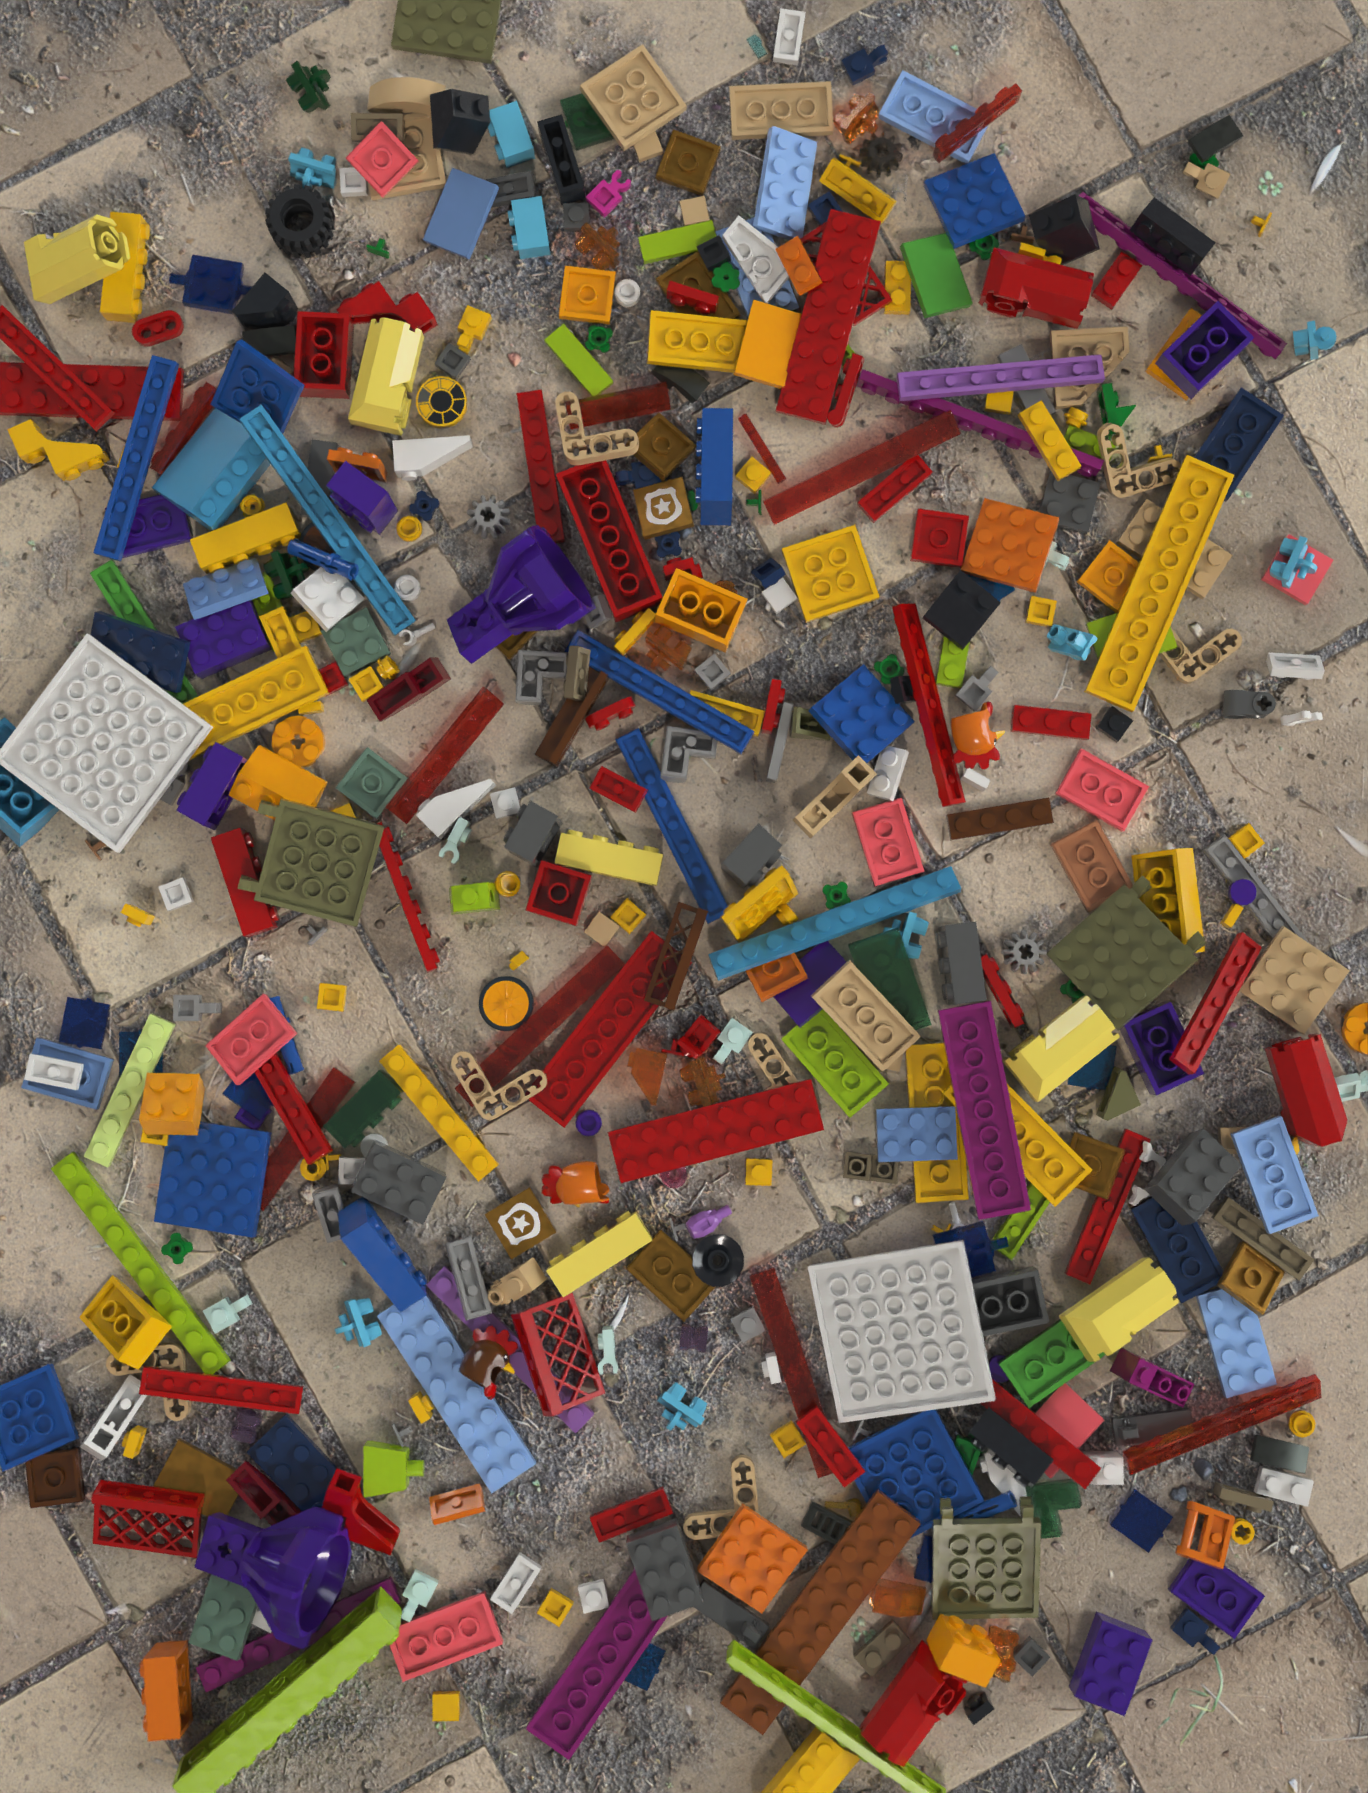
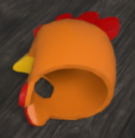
M984 702L979 712L951 718V731L957 751L953 754V762L957 764L963 761L965 769H973L976 763L979 765V768L987 769L989 767V760L997 761L1000 759L999 751L995 746L997 740L1005 733V730L992 732L989 729L988 720L993 712L991 702Z
M577 1162L562 1169L552 1165L548 1169L549 1174L542 1176L541 1180L544 1185L541 1192L544 1196L550 1197V1203L552 1204L563 1202L564 1204L575 1205L580 1208V1204L609 1203V1198L605 1196L609 1192V1187L601 1183L596 1162Z

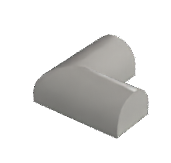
M518 650L516 703L523 705L542 704L543 678L566 679V656L569 652Z
M667 726L661 779L673 783L686 782L689 756L715 759L717 741L699 730Z
M330 1184L318 1188L312 1193L327 1243L341 1240L338 1212L345 1208L338 1184ZM370 1202L371 1206H372L373 1209L375 1210V1207H374L373 1203Z

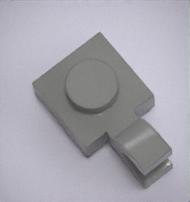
M990 666L979 680L972 675L955 696L975 712L993 692L987 685L999 672Z
M173 995V1021H202V1013H222V1003H202V995Z

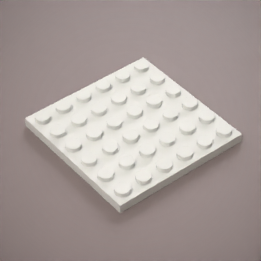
M87 633L0 749V765L115 852L120 853L207 737L213 726Z
M964 1240L808 1266L839 1423L995 1401L996 1397Z

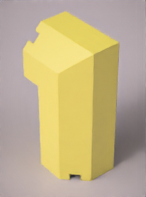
M96 214L61 233H53L54 238L46 239V234H39L24 241L32 293L35 301L51 304L124 267L123 264L130 259L127 237L123 232L118 233L114 227L117 224L113 219Z
M380 318L379 323H377L376 319H371L348 416L351 425L402 435L403 431L401 428L405 429L407 426L412 399L407 398V392L412 393L424 341L422 330L416 328L415 332L409 330L410 324L389 318Z
M1087 995L1079 998L1038 1030L1040 1035L1036 1038L1033 1034L1008 1053L1010 1057L1002 1059V1062L1034 1102H1039L1120 1037L1118 1033H1112L1116 1028L1097 1004L1091 1007L1087 1003L1091 1000Z
M1151 1258L1139 1259L1059 1315V1318L1088 1362L1100 1360L1098 1354L1102 1352L1106 1356L1113 1354L1131 1341L1132 1337L1130 1335H1135L1142 1328L1179 1303L1178 1298H1173L1177 1294L1174 1285L1163 1269L1159 1266L1154 1269L1150 1265L1154 1262Z

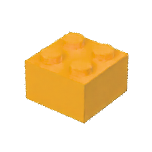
M147 1073L139 1122L145 1134L198 1135L205 1094V1086L200 1074Z
M940 1613L926 1639L939 1670L985 1688L1001 1661L995 1646L990 1641L988 1633L983 1627L976 1624L973 1626L966 1624L954 1615L949 1617Z

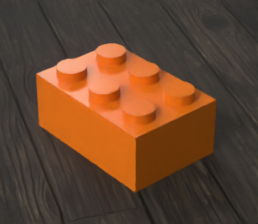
M188 1640L157 1642L140 1662V1676L144 1677L141 1701L143 1705H146L143 1730L148 1734V1741L181 1739L193 1721Z

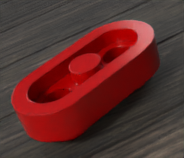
M166 310L136 321L132 327V335L138 344L150 347L180 336L184 330V322L177 312ZM170 323H175L173 329H168ZM146 331H151L149 337H143Z
M631 696L626 697L592 713L585 720L589 729L595 728L596 731H599L609 726V721L616 717H619L621 720L632 715V709L636 705Z

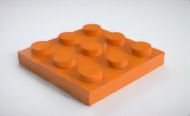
M984 498L961 571L971 576L1036 593L1059 524V517Z
M742 1504L697 1566V1571L762 1614L806 1554L808 1548L805 1544Z

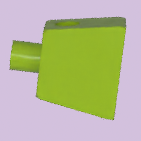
M495 883L464 884L450 886L449 888L451 915L500 910L499 893L495 888Z
M367 1441L363 1446V1497L406 1490L409 1486V1476H424V1460H409V1447L407 1446L401 1447V1445Z

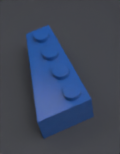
M702 408V418H697V434H702V441H697L696 457H701V464H696V480H701V487H696V503H701L700 525L731 526L733 408Z
M360 1197L338 1212L340 1239L400 1312L427 1296L425 1287L427 1280L420 1270L417 1271L409 1255L405 1251L403 1252L366 1198Z

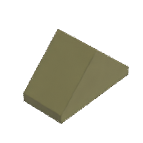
M793 708L790 738L830 740V735L810 714L809 709Z
M1116 1066L1113 1068L1096 1113L1097 1116L1107 1121L1141 1105L1127 1072Z

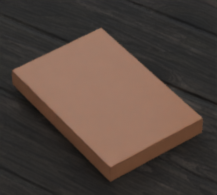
M1097 820L1050 844L1087 913L1098 908L1124 884L1129 889L1132 888L1133 884Z

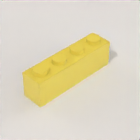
M568 830L567 834L561 833L554 862L556 865L657 886L663 860V854L658 853V848L644 846L643 850L633 848L634 843L621 840L618 841V845L608 843V838L593 835L592 839L582 837V832Z
M626 1211L615 1219L617 1224L610 1228L607 1225L601 1227L593 1233L595 1238L587 1243L583 1239L571 1247L573 1252L564 1257L561 1253L549 1261L551 1266L546 1271L562 1297L570 1294L652 1241L653 1237L636 1211L632 1214Z

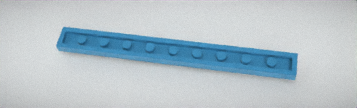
M260 405L240 418L241 424L333 552L340 555L341 559L358 565V575L353 580L391 633L396 636L416 621L264 407Z
M950 866L708 954L709 960L719 981L960 893L961 886Z

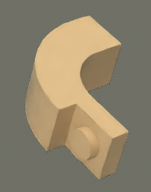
M412 77L384 79L370 86L367 111L370 113H420L431 116L430 94L444 91L446 86L430 80Z
M858 755L793 821L811 839L877 773Z

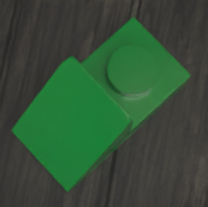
M1112 383L1102 384L1097 391L1102 425L1113 423L1121 427L1136 405L1116 408L1119 399L1117 391H1113ZM1109 429V434L1105 436V439L1111 441L1112 436H1114L1116 432H1113Z

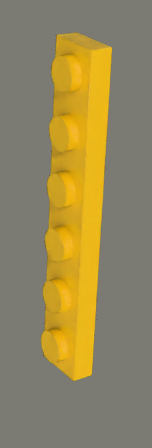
M401 1044L397 1045L379 1060L478 1182L499 1165Z

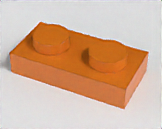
M798 236L775 249L799 296L822 283Z
M480 1483L429 1497L431 1520L434 1525L485 1512L483 1488Z

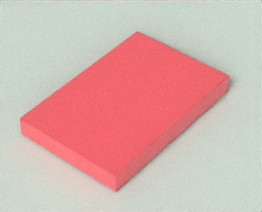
M1081 748L1055 794L1124 832L1149 786Z
M902 797L894 801H888L852 812L874 887L925 872Z
M262 994L205 1046L236 1085H241L298 1033L266 994Z
M1066 1383L1060 1386L1035 1413L1078 1449L1104 1421ZM1052 1463L1045 1471V1474L1052 1479L1060 1469Z

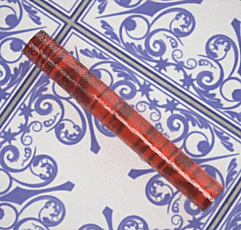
M747 414L738 418L739 422L778 484L784 482L787 478Z

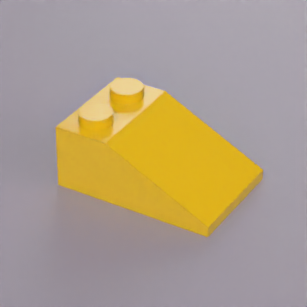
M114 1275L110 1277L79 1317L117 1361L138 1370L172 1327L158 1311Z

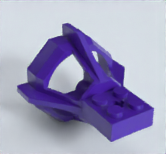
M535 525L527 528L500 549L489 588L485 589L481 595L474 598L462 609L455 612L447 619V623L459 653L472 664L512 634L516 636L523 631L559 630L565 625L579 621L596 609V606L585 582L562 549L551 539L549 532L544 527Z
M318 1507L310 1508L265 1529L218 1512L208 1516L194 1568L246 1588L251 1593L275 1638L304 1649L308 1647L311 1634L320 1630L341 1594L352 1551L348 1530L341 1527L343 1517ZM309 1573H311L312 1575L310 1577V1580L307 1584L306 1589L303 1592Z

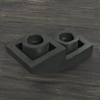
M1228 115L1189 139L1188 144L1200 162L1204 163L1218 152H1223L1242 139L1244 135L1231 116Z
M297 326L242 331V336L246 343L264 356L295 353Z
M656 365L651 370V373L665 387L670 390L674 386L692 404L710 384L703 376L691 368Z
M1254 1434L1250 1461L1305 1474L1309 1447Z

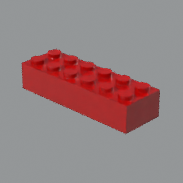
M607 461L576 465L557 473V482L615 623L636 615L640 611H646L648 608L651 609L660 605L663 597Z

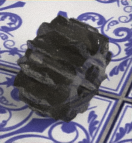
M885 132L881 133L880 138L873 133L870 140L865 139L863 141V148L859 151V156L862 158L860 162L861 167H868L866 171L868 175L873 171L876 172L877 179L880 178L882 172L889 177L891 170L897 171L899 168L898 162L902 161L903 154L899 152L902 147L901 143H894V135L889 139L885 138Z

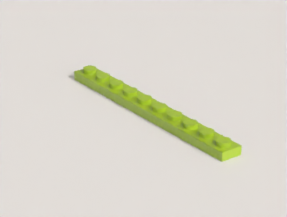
M71 1152L53 1166L51 1170L153 1306L172 1326V1331L205 1374H214L231 1361L77 1154Z
M733 1639L727 1646L726 1663L734 1671L741 1672L755 1686L762 1687L771 1693L775 1700L791 1707L798 1716L808 1719L819 1731L828 1733L842 1747H847L855 1752L862 1761L869 1762L875 1766L882 1775L892 1778L906 1792L946 1793V1788L909 1762L904 1767L892 1763L887 1759L890 1754L884 1751L880 1754L861 1735V1730L858 1726Z

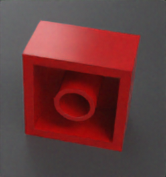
M541 860L526 911L577 927L593 877Z

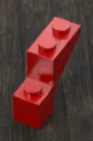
M380 281L375 284H367L362 288L361 293L353 298H346L340 303V307L336 309L338 313L350 314L354 324L371 323V319H376L379 322L380 318H389L410 324L409 330L415 332L416 328L422 330L423 334L437 326L435 316L418 291L413 295L408 294L399 301V304L395 305Z
M337 1468L327 1488L322 1508L347 1517L344 1528L348 1530L350 1541L391 1556L400 1534L399 1527L363 1497L360 1489L362 1477Z

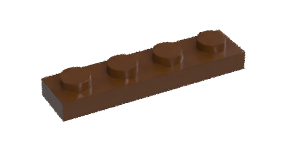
M1049 797L946 815L950 841L1054 823Z

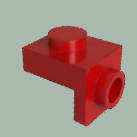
M680 557L668 560L666 562L667 565L663 566V574L666 581L672 579L676 568L698 578H703L699 563L694 564L692 557L681 560Z
M700 1015L684 1036L679 1038L676 1043L686 1056L697 1059L706 1052L721 1031L703 1015Z

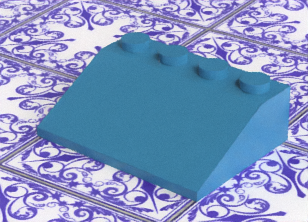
M214 408L152 486V489L211 532L223 526L271 464L240 422Z
M5 717L0 720V749L16 729ZM0 765V829L15 844L21 847L37 834L60 809Z

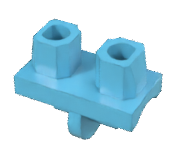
M301 148L297 154H290L288 158L291 165L290 176L295 177V180L302 181L303 189L305 185L311 188L313 185L319 187L322 185L334 189L336 185L335 157L325 155L321 161L314 159L313 152L306 148Z
M1315 321L1307 322V329L1293 331L1295 356L1310 354V360L1318 359V349L1328 350L1336 343L1337 335L1335 331L1330 327H1321L1316 331Z
M1300 536L1298 540L1284 538L1279 552L1290 557L1287 564L1275 560L1269 571L1270 576L1282 582V587L1290 589L1298 569L1300 571L1297 577L1300 579H1305L1307 573H1316L1318 567L1312 563L1315 555L1307 553L1306 558L1303 559L1308 549L1306 544L1308 538Z
M1056 624L1052 625L1047 634V638L1051 641L1048 646L1051 651L1070 656L1075 660L1084 661L1087 655L1090 654V647L1098 639L1093 634Z
M909 911L906 914L902 931L899 930L901 921L894 919L892 928H883L884 933L890 934L887 944L895 946L897 937H900L894 958L901 960L904 958L919 959L922 945L911 943L909 940L911 933L925 936L929 922L916 917L917 913Z
M370 1298L344 1301L350 1322H348L346 1314L338 1316L341 1326L335 1328L336 1334L344 1332L346 1340L350 1341L354 1339L351 1330L353 1329L359 1347L371 1345L370 1341L382 1335L377 1321L364 1325L362 1316L374 1311Z
M676 1382L667 1391L660 1394L657 1402L674 1413L672 1414L667 1409L663 1411L661 1416L669 1420L666 1428L671 1431L676 1425L684 1430L687 1423L681 1420L680 1417L696 1428L705 1419L702 1415L707 1403L696 1396L692 1399L689 1406L682 1403L681 1399L687 1390Z

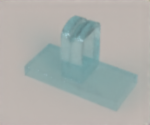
M756 34L747 39L758 59L767 54L761 39Z

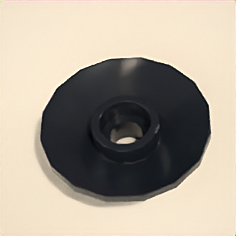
M713 1234L703 1238L696 1245L692 1255V1266L696 1276L703 1283L712 1287H724L733 1283L740 1276L744 1267V1255L740 1245L733 1238L724 1234ZM715 1255H719L722 1258V1262L719 1265H714L712 1262Z

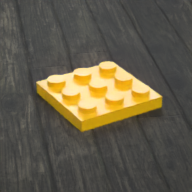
M856 525L784 547L781 550L805 623L880 598Z
M782 865L777 869L773 868L768 871L764 876L765 880L757 886H751L738 903L734 902L724 910V915L721 918L738 943L743 942L778 912L777 906H783L799 894L789 872Z

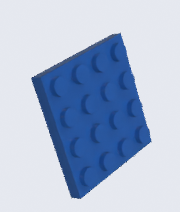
M200 1121L198 1135H169L168 1145L165 1146L154 1222L251 1238L256 1237L272 1132Z
M937 1409L916 1412L848 1447L865 1469V1472L854 1480L865 1502L867 1503L878 1489L920 1520L921 1524L911 1538L932 1528V1519H941L940 1498H951L953 1517L985 1501Z

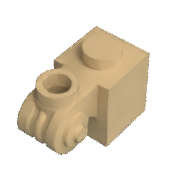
M532 1257L508 1272L500 1279L501 1281L497 1279L492 1282L493 1284L488 1290V1299L490 1303L496 1306L500 1304L501 1306L503 1304L507 1305L512 1302L511 1299L516 1301L536 1289L547 1278L535 1258Z

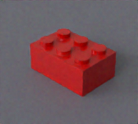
M297 311L294 377L305 385L300 397L350 399L354 323L350 314Z

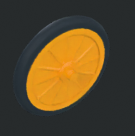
M501 976L491 980L483 988L479 997V1011L482 1018L489 1026L500 1031H512L520 1028L529 1020L533 1012L534 1000L529 987L515 977Z

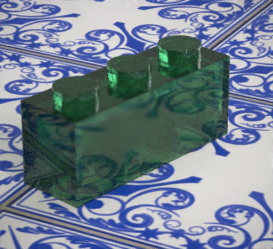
M379 1070L323 1127L344 1148H348L351 1145L355 1148L366 1137L363 1133L369 1127L374 1129L384 1119L382 1114L388 1108L393 1110L401 1103L403 1099L400 1096L404 1091L384 1070Z

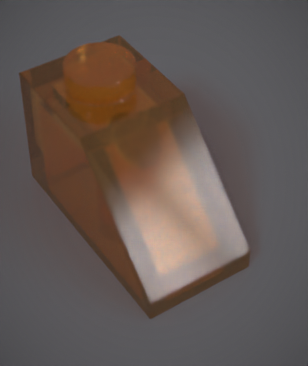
M637 1047L636 1052L630 1051L627 1067L632 1068L631 1074L650 1104L656 1106L667 1054Z
M880 1578L871 1591L869 1601L871 1610L874 1613L894 1617L922 1615L926 1587Z

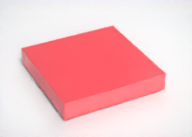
M382 121L346 157L349 163L382 198L419 162Z
M1290 534L1286 536V538L1298 540ZM1308 545L1303 559L1306 558L1307 553L1315 555L1312 563L1318 567L1316 573H1307L1305 579H1300L1297 577L1300 571L1298 569L1291 587L1288 589L1282 587L1280 580L1270 576L1269 571L1275 560L1287 564L1290 557L1280 554L1278 550L1261 580L1300 603L1307 605L1331 566L1333 559Z

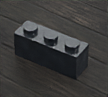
M562 114L537 121L540 139L561 206L565 203L586 199L584 184Z
M1155 197L1140 213L1129 230L1190 276L1216 243Z
M989 1407L968 1435L971 1438L970 1443L980 1452L986 1450L993 1456L992 1462L1002 1470L1008 1468L1015 1474L1013 1479L1024 1488L1027 1485L1033 1488L1054 1460Z

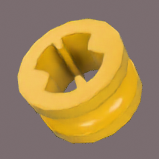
M1235 1518L1231 1538L1238 1544L1250 1543L1255 1534L1253 1526L1244 1518ZM1239 1525L1247 1528V1531H1244L1246 1534L1243 1537L1235 1534V1531H1238L1237 1527Z

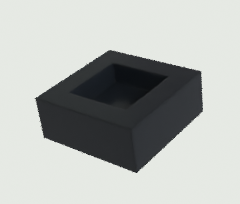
M720 235L696 246L708 272L716 267H720L725 262L731 261Z
M897 676L890 679L891 694L895 704H907L916 701L913 696L910 676Z
M1111 706L1096 726V729L1117 743L1133 720L1114 706Z
M985 1692L981 1695L976 1694L967 1701V1706L964 1707L966 1716L973 1726L994 1710V1706Z

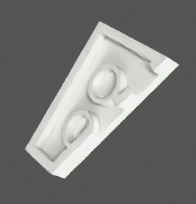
M738 216L725 231L722 239L761 300L768 304L790 277L775 250L778 246L742 217Z

